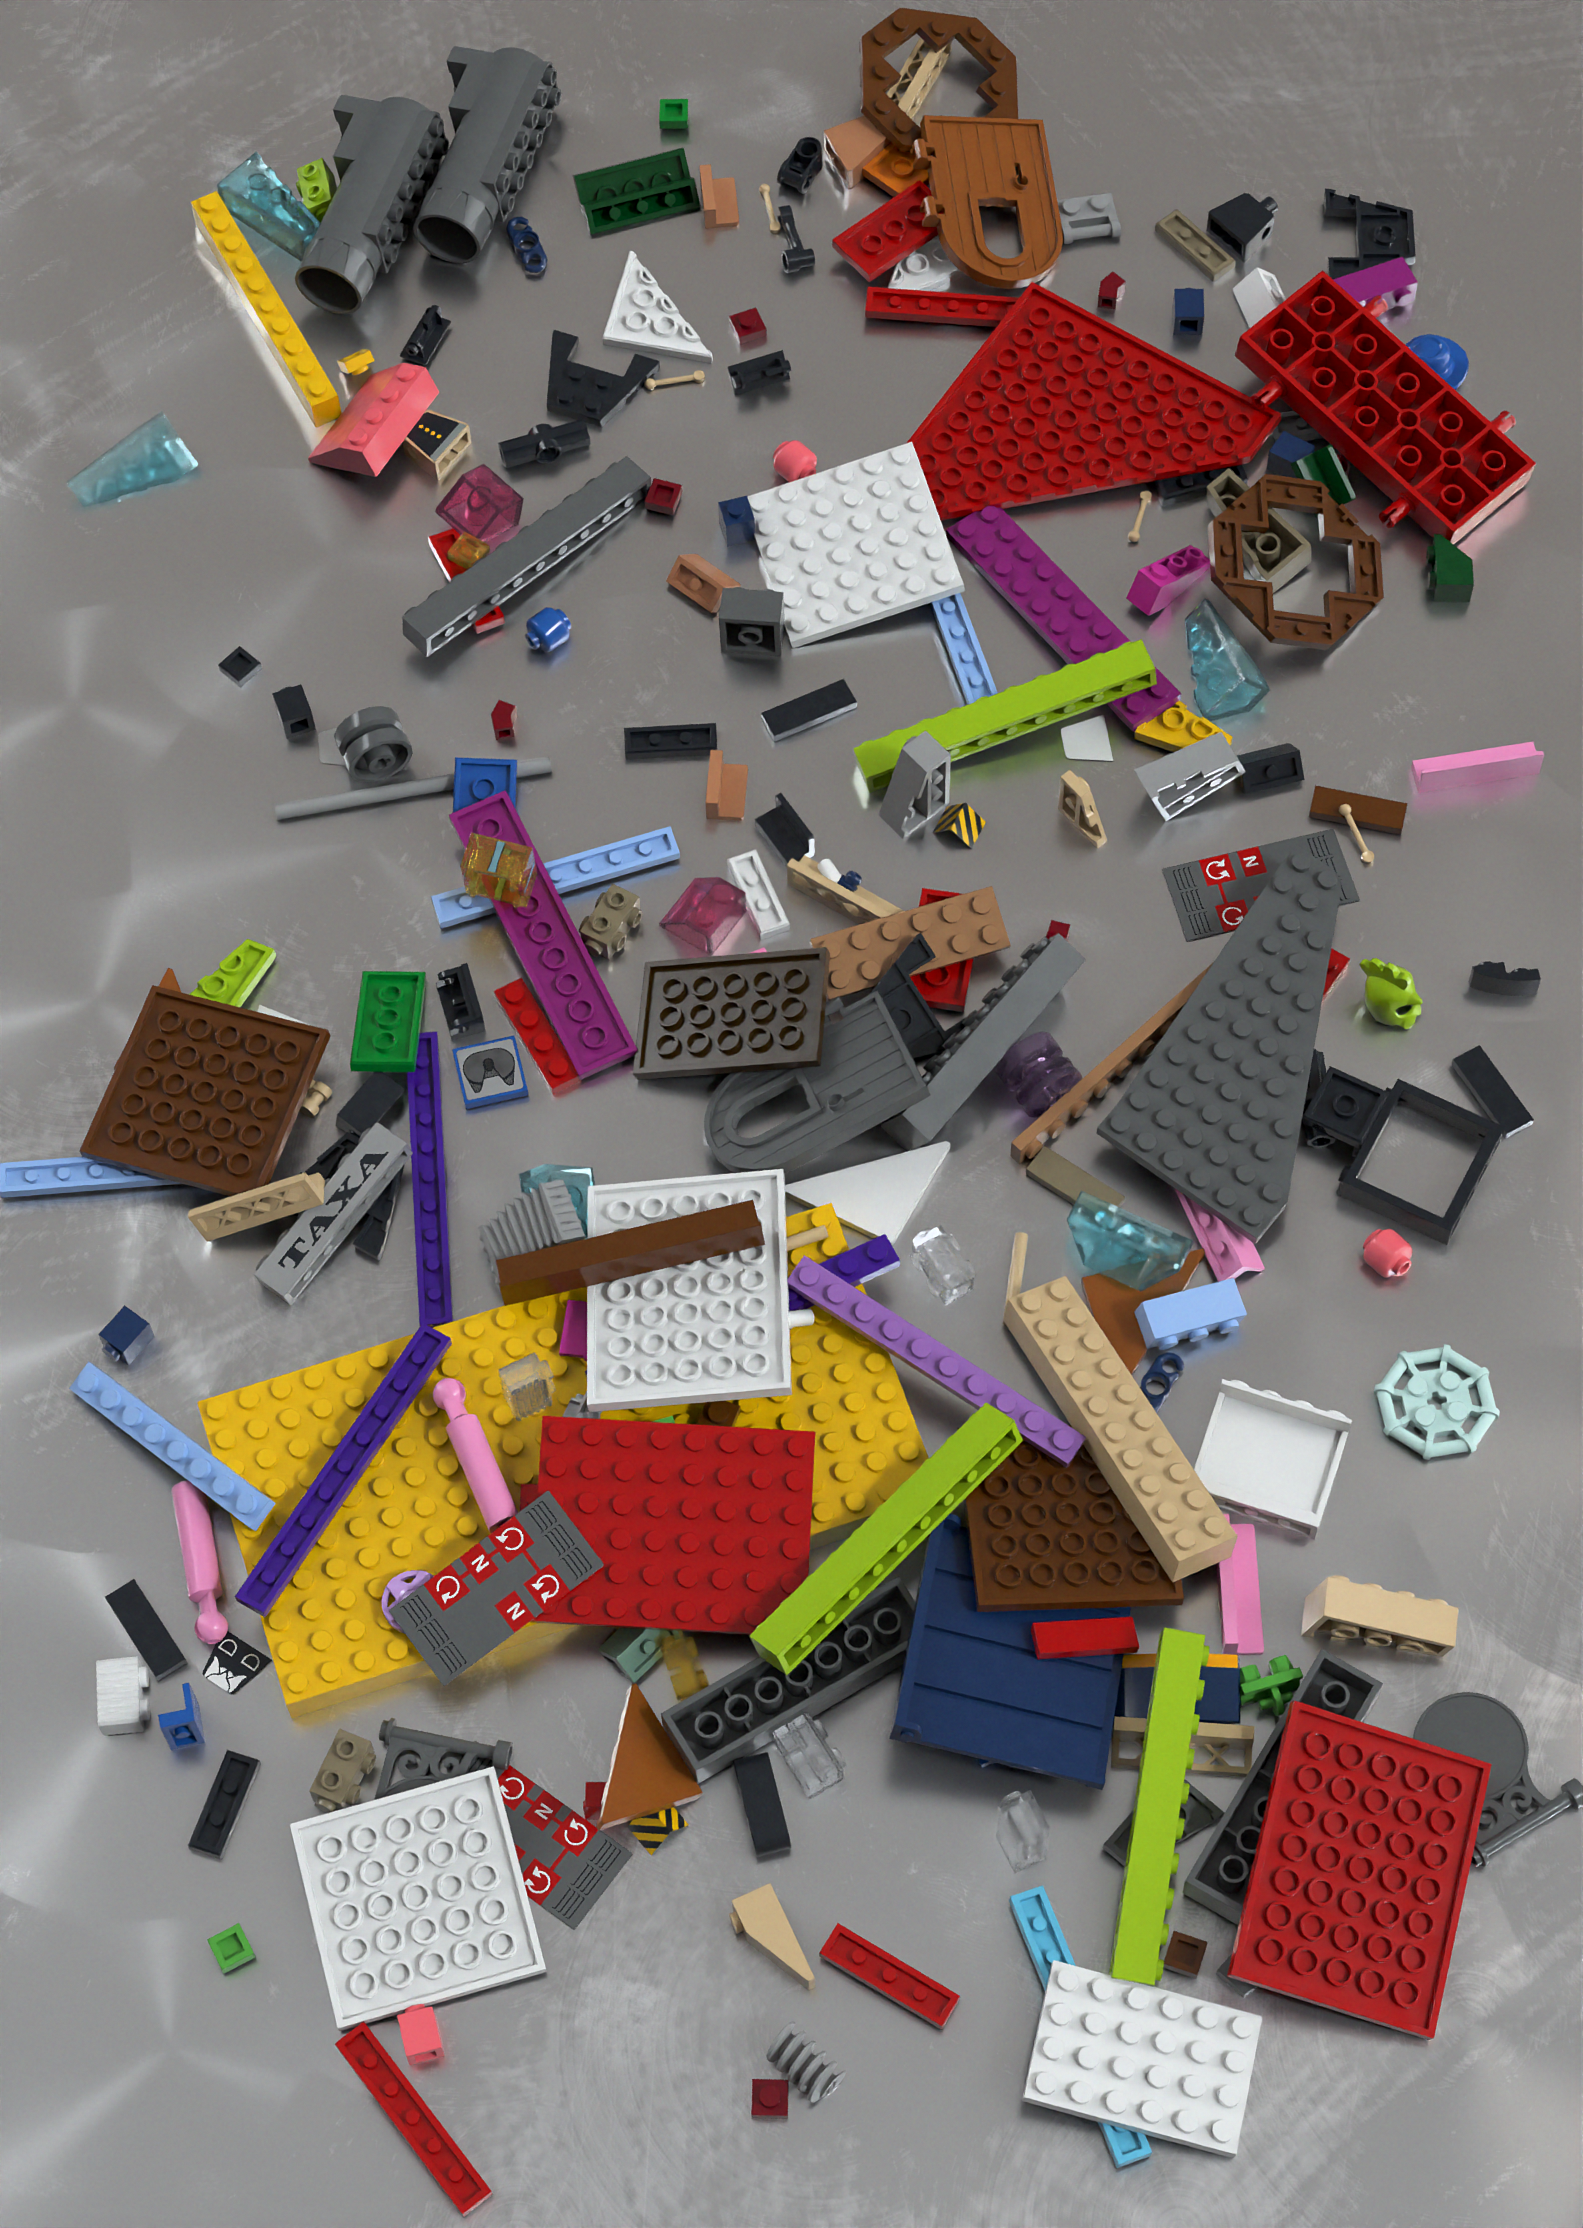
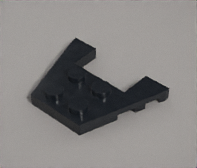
M1325 189V216L1355 217L1357 257H1328V276L1334 280L1400 257L1405 259L1407 265L1414 264L1416 254L1413 210L1379 201L1375 205L1360 201V196L1349 194V197L1335 194L1336 190Z
M554 330L552 333L547 393V411L575 420L583 419L585 423L603 427L626 404V399L634 391L638 392L644 386V381L651 374L655 375L660 369V361L638 354L634 355L623 377L572 362L571 359L579 345V338Z
M921 933L912 939L868 994L870 995L875 991L879 992L912 1058L945 1051L946 1049L943 1047L945 1041L953 1033L957 1032L959 1034L965 1028L962 1024L964 1019L944 1031L909 974L936 957Z
M347 1132L317 1158V1162L305 1171L306 1174L309 1176L319 1172L324 1180L331 1179L337 1172L342 1158L346 1154L352 1153L358 1146L359 1138ZM404 1165L366 1211L365 1215L369 1218L353 1242L355 1248L379 1261L383 1255Z

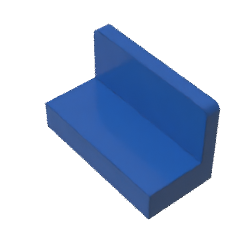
M190 1683L182 1684L186 1709L158 1715L160 1729L171 1750L205 1743L200 1707Z

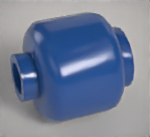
M546 607L528 619L526 623L528 633L525 634V638L533 649L539 648L543 652H552L569 639V630L572 628L571 623L562 610Z

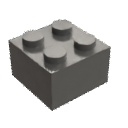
M723 588L719 613L721 652L781 656L785 629L784 593L771 589Z

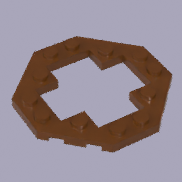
M899 8L861 37L859 42V53H861V65L859 67L861 87L860 112L900 151L910 152L914 141L922 139L921 128L885 93L899 82L901 75L884 58L915 34H918L936 53L956 39L992 75L980 84L976 90V93L993 109L984 117L1018 119L1016 56L978 18Z
M1265 474L1208 525L1211 581L1270 643L1328 650L1384 598L1380 543L1372 534L1368 536L1357 525L1359 521L1343 504L1339 506L1328 495L1330 490L1321 481ZM1268 507L1318 514L1320 541L1347 545L1351 593L1328 590L1323 595L1325 617L1274 610L1272 582L1244 579L1241 530L1265 533L1269 528Z

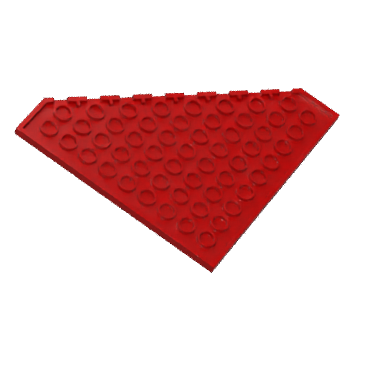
M1031 282L907 443L912 442L938 515L942 521L968 516L973 512L982 511L987 506L1006 509L1247 464L1251 462L1280 423L1282 414L1270 407H1267L1264 411L1258 410L1262 403L1255 407L1251 397Z

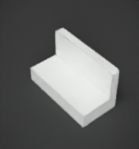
M1258 267L1233 288L1234 295L1250 328L1286 300L1275 275Z

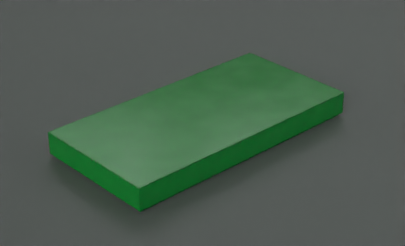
M362 971L350 1058L351 1071L415 1072L426 987V972Z

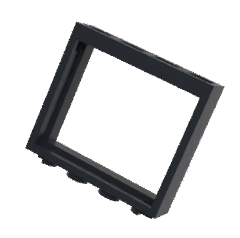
M1397 1079L1392 1089L1386 1088L1385 1091L1389 1092L1388 1098L1360 1149L1354 1148L1352 1156L1356 1157L1351 1166L1346 1164L1339 1176L1338 1181L1342 1182L1340 1196L1447 1245L1501 1142L1505 1127ZM1398 1102L1483 1140L1443 1218L1358 1179Z

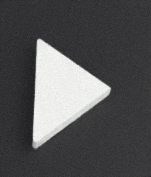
M937 235L898 262L889 281L888 288L930 291L961 278L965 274L947 257Z
M629 251L603 334V345L712 364L713 357L711 351L707 350L702 344L700 337L691 325L682 318L679 310L670 298L662 292L657 281L647 268L642 266L637 259V255L633 251Z
M940 1142L785 1185V1196L811 1209L832 1203L840 1223L873 1239L886 1234L893 1247L948 1153L950 1142Z

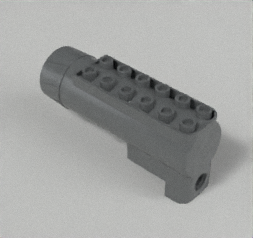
M454 46L447 58L448 70L454 83V95L448 108L455 136L430 190L424 197L420 213L414 224V234L418 242L428 252L440 259L453 263H467L478 257L493 229L494 221L504 223L508 212L513 210L515 196L523 187L527 169L532 167L533 156L536 149L540 148L545 128L550 126L555 106L560 104L561 89L558 88L556 81L557 70L554 69L552 62L543 61L535 54L524 49L509 47L496 50L493 53Z
M341 95L333 108L336 122H338L342 134L340 143L333 155L340 184L314 237L307 245L295 275V283L302 295L311 303L326 311L338 314H349L357 311L374 283L376 273H388L391 264L397 260L398 250L402 241L407 239L412 220L417 218L419 205L429 191V184L438 173L439 163L449 149V140L444 132V121L441 119L439 112L430 111L424 105L409 98L389 97L380 102Z

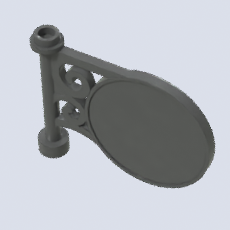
M1473 1692L1450 1694L1431 1704L1419 1718L1414 1730L1413 1739L1492 1764L1482 1811L1490 1810L1494 1812L1497 1817V1823L1490 1830L1483 1831L1478 1829L1471 1860L1475 1867L1480 1865L1483 1867L1489 1864L1487 1856L1567 1807L1571 1806L1575 1810L1583 1807V1785L1575 1778L1561 1786L1562 1794L1553 1800L1547 1799L1537 1790L1528 1772L1529 1746L1525 1729L1514 1712L1497 1699ZM1520 1779L1522 1781L1523 1787L1516 1786ZM1514 1795H1520L1524 1799V1801L1518 1799L1516 1802V1807L1519 1810H1527L1532 1800L1539 1808L1528 1815H1522L1512 1807L1510 1798ZM1503 1797L1502 1805L1495 1800ZM1488 1815L1486 1818L1481 1816L1479 1826H1489L1493 1821V1816Z
M391 1718L389 1721L383 1720L379 1732V1740L384 1741L388 1749L374 1800L468 1774L472 1762L477 1757L493 1760L492 1767L507 1770L512 1757L513 1743L498 1740L496 1746L399 1727L396 1726L397 1720L395 1718ZM405 1750H412L419 1754L421 1763L415 1770L406 1768L408 1763L415 1764L417 1762L414 1755L405 1754L400 1758L398 1769L406 1779L388 1787L393 1765L398 1754ZM451 1751L465 1754L461 1764L454 1757L444 1759L443 1764L446 1769L453 1766L450 1773L444 1774L439 1771L438 1763L446 1752ZM429 1768L431 1769V1773L434 1775V1777L424 1776L429 1770Z

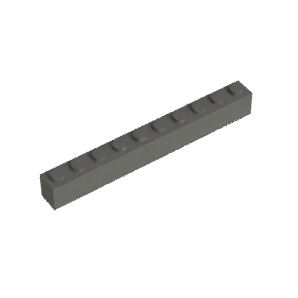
M628 456L618 463H612L600 476L590 479L579 491L566 496L562 503L552 510L545 511L530 526H524L516 536L507 542L499 544L495 551L485 558L478 559L470 569L463 574L453 577L445 587L439 591L432 592L417 607L408 609L402 617L403 635L426 657L430 656L644 501L651 486V477Z

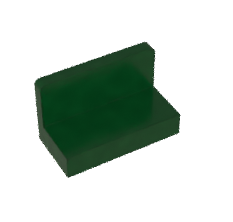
M1332 445L1323 447L1290 464L1296 478L1321 481L1330 490L1328 495L1339 506L1356 499V495Z

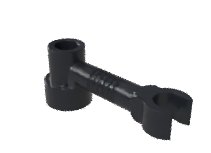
M791 206L778 207L781 214L777 216L782 229L785 230L791 249L782 251V263L787 274L798 272L799 268L814 266V252L812 248H803L795 227Z

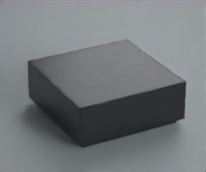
M241 646L218 664L219 671L240 688L262 669L261 662Z

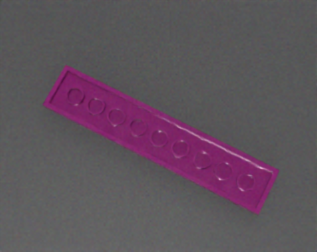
M987 506L982 511L973 512L946 529L947 539L1067 664H1077L1090 659L1091 656L1097 653H1106L1126 642H1131L1001 507ZM1156 667V685L1106 703L1132 732L1141 724L1148 723L1174 706L1176 702L1181 701L1182 693Z
M506 790L449 814L450 822L468 858H470L474 847L470 862L563 1047L574 1065L579 1079L582 1080L635 1056V1052L638 1049ZM496 841L504 842L506 845L501 854L497 872L487 871ZM533 862H534L535 866H534V868H533V871H532V874H531V877H530V880H529V883H528V886H527L526 893H524V890H525V887H526V884H527V881H528V878H529V875H530V872H531V869H532V866H533ZM505 868L511 870L501 900L495 898V889L501 870Z

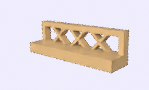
M920 37L899 73L901 75L899 82L891 87L887 93L912 120L951 54L952 41L937 53L931 48L926 57H923L921 53L923 47H931ZM920 67L916 75L912 77L910 70ZM908 87L903 97H900L899 89Z
M805 855L799 862L792 858L787 864L788 885L858 924L904 912V910L859 885L857 886L858 889L852 892L828 879L818 870L819 863Z
M305 1172L191 1209L188 1212V1218L208 1242L323 1205L325 1180L319 1172L309 1176Z
M1114 1717L1111 1768H1140L1142 1752L1134 1759L1119 1758V1742H1134L1142 1751L1147 1719ZM1199 1722L1197 1734L1191 1735L1189 1748L1204 1747L1212 1757L1204 1764L1193 1762L1192 1769H1186L1185 1773L1246 1777L1252 1768V1746L1255 1726ZM1213 1748L1221 1749L1218 1752H1216ZM1229 1749L1244 1750V1767L1229 1766L1221 1756ZM1215 1761H1217L1220 1765H1212V1764H1213Z

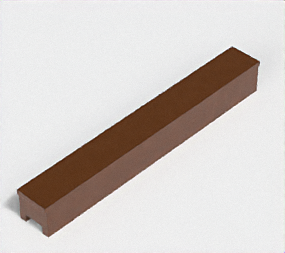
M749 1200L496 1260L500 1279L499 1288L504 1305L507 1306L765 1245L754 1201Z

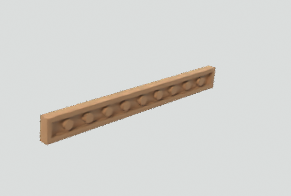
M1212 964L1011 1142L1010 1156L1019 1164L1027 1157L1029 1159L1034 1158L1041 1151L1043 1143L1050 1137L1054 1139L1060 1135L1066 1126L1065 1123L1072 1117H1080L1087 1109L1088 1103L1094 1097H1102L1109 1090L1111 1082L1118 1076L1123 1078L1132 1069L1133 1063L1140 1056L1142 1058L1147 1057L1154 1049L1155 1043L1165 1035Z

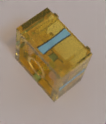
M471 833L460 865L466 893H469L470 897L477 895L513 904L514 908H519V906L527 908L537 877L533 848Z

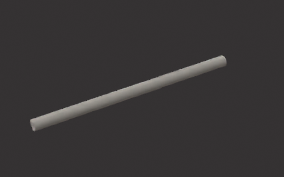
M549 757L517 762V778L552 772ZM454 773L276 804L277 820L454 789Z

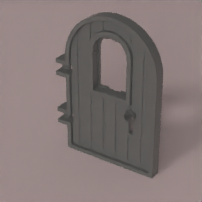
M875 991L848 1007H845L840 997L837 996L826 1002L821 1066L730 1073L717 1087L708 1103L704 1118V1132L707 1143L717 1159L734 1173L783 1169L784 1173H787L931 1096L879 992ZM839 1010L844 1019L833 1024L829 1015ZM797 1084L804 1087L806 1090L805 1094L808 1096L806 1099L810 1105L809 1109L759 1136L752 1138L739 1136L738 1128L736 1127L745 1113Z

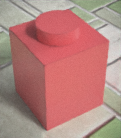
M424 2004L413 2005L404 2010L405 2013L397 2015L409 2065L445 2056L436 2015L432 2006L425 2007Z

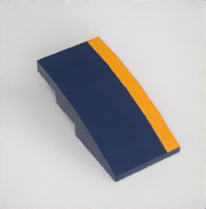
M1157 1653L1123 1656L1114 1717L1147 1719ZM1209 1654L1207 1666H1201L1199 1679L1205 1681L1202 1700H1196L1194 1714H1199V1722L1239 1724L1241 1723L1240 1657L1232 1654Z

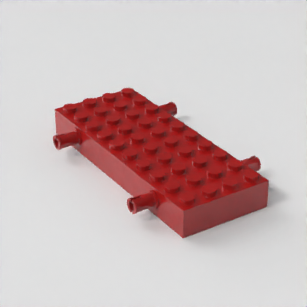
M1322 270L1240 336L1235 357L1266 384L1251 396L1252 403L1255 407L1262 403L1258 410L1264 411L1280 397L1394 502L1379 513V519L1382 524L1390 520L1386 524L1387 528H1393L1396 523L1408 514L1430 536L1434 538V534H1441L1454 545L1529 482L1536 463L1504 435V433L1516 425L1515 418L1511 415L1505 419L1510 412L1504 410L1490 422L1377 320L1381 314L1388 310L1385 300H1382L1379 304L1377 303L1381 300V296H1374L1371 301L1362 306Z

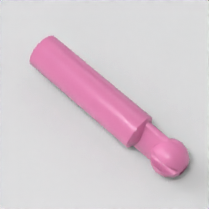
M445 1378L440 1380L434 1388V1402L439 1408L446 1410L451 1422L447 1425L446 1431L488 1530L492 1533L515 1516L518 1511L477 1415L468 1414L464 1406L466 1398L465 1387L456 1379Z
M187 1480L175 1484L171 1491L188 1595L191 1601L199 1603L200 1616L195 1622L194 1631L197 1638L203 1643L216 1644L225 1637L228 1631V1622L226 1617L217 1611L216 1599L222 1596L223 1589L207 1495Z

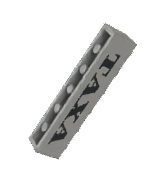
M378 1122L372 1128H368L362 1133L358 1146L352 1153H348L342 1158L338 1165V1170L333 1177L325 1180L323 1205L299 1212L296 1223L290 1230L287 1229L280 1235L275 1249L270 1255H265L256 1267L254 1276L260 1284L290 1306L413 1154L405 1141Z

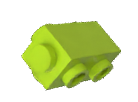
M323 158L297 168L299 181L296 182V187L303 198L300 206L304 216L307 219L311 218L317 228L337 190L334 174Z

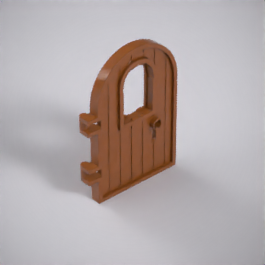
M923 115L920 122L922 139H916L910 150L911 155H916L913 169H926L929 176L932 196L925 197L921 203L920 212L925 213L922 226L937 227L939 241L947 257L961 272L977 282L996 288L1016 289L1029 286L1031 282L1036 283L1043 279L1055 265L1063 244V231L1043 120ZM1015 167H1018L1019 174L1017 176ZM1018 176L1020 177V184L1017 182ZM979 206L1015 207L1021 243L1023 245V252L1019 256L1009 259L1001 258L987 248Z

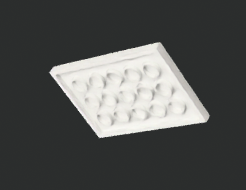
M1053 1960L1022 2101L1234 2158L1237 2155L1262 2016L1144 1984L1112 1979L1111 1975Z

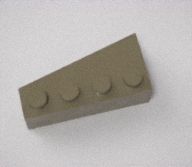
M1229 468L1207 486V505L1215 518L1250 487ZM1268 507L1269 528L1265 533L1241 530L1243 562L1254 580L1272 582L1273 593H1275L1311 563V543L1273 508Z

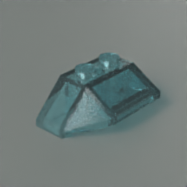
M1084 1191L1080 1192L1067 1218L1083 1265L1140 1292L1178 1273L1194 1244V1241Z

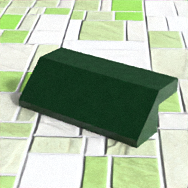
M684 148L573 175L579 204L590 234L701 207L695 179L690 177Z

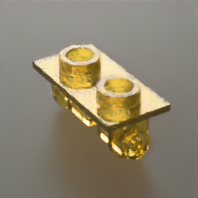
M678 1630L680 1639L675 1640L674 1636L662 1639L663 1646L660 1647L668 1671L681 1667L682 1672L670 1676L676 1698L682 1702L708 1687L709 1682L704 1669H697L694 1658L698 1657L699 1653L693 1637L687 1638L682 1630Z

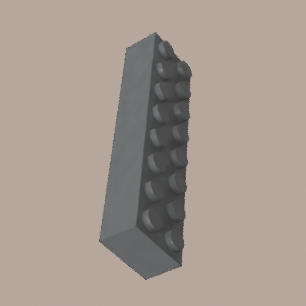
M1059 933L1049 939L1044 936L1036 945L1034 943L1029 945L1020 955L1023 961L1017 967L1015 965L1010 967L1001 977L1004 983L998 989L994 987L984 996L982 1002L985 1005L979 1011H972L964 1019L962 1024L965 1028L959 1034L957 1032L953 1033L945 1041L943 1047L946 1050L940 1056H933L925 1064L923 1069L926 1073L922 1078L931 1096L881 1123L880 1127L906 1152L918 1148L934 1138L1086 961Z
M899 1576L870 1592L788 1675H785L760 1656L661 1713L664 1730L697 1784L734 1763L733 1760L747 1756L904 1664L915 1600Z
M1321 1649L1290 1703L1295 1700L1364 1723L1379 1697L1383 1683ZM1289 1705L1187 1876L1182 1893L1238 1926Z

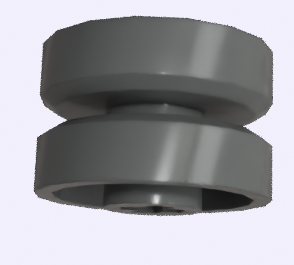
M375 706L357 711L345 718L334 734L340 754L344 756L347 770L356 781L367 783L391 777L409 763L413 754L412 746L407 735L403 732L397 713L389 707Z

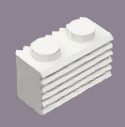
M138 1656L97 1660V1723L102 1735L143 1732L144 1720L150 1719L148 1699H143V1687H149L147 1666L142 1667Z

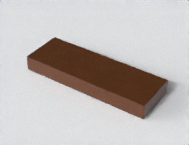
M1315 785L1309 817L1349 825L1345 816L1339 812L1342 804H1348L1351 807L1350 814L1357 827L1401 835L1408 803Z

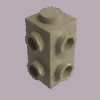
M613 883L606 893L602 892L599 895L595 904V910L590 917L586 916L579 927L581 939L589 954L595 957L602 956L610 960L615 951L619 952L626 941V934L631 927L638 925L642 917L639 896Z
M339 1728L309 1790L318 1809L330 1813L335 1810L348 1808L349 1805H355L361 1793V1786L359 1784L364 1774L368 1775L372 1771L376 1761L371 1741Z

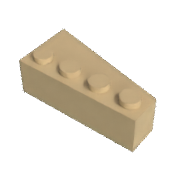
M1334 1575L1327 1577L1305 1597L1301 1636L1313 1638L1314 1632L1331 1634V1641L1345 1642V1639L1362 1638L1366 1642V1646L1372 1647L1388 1646L1391 1643H1397L1396 1648L1400 1651L1443 1657L1455 1647L1459 1608L1449 1606L1446 1601L1441 1599L1424 1600L1416 1598L1411 1592H1391L1382 1590V1587L1377 1584L1365 1583L1361 1585L1350 1582L1347 1577Z

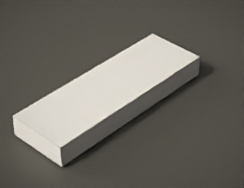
M756 849L727 859L729 871L760 939L764 940L789 931V921Z

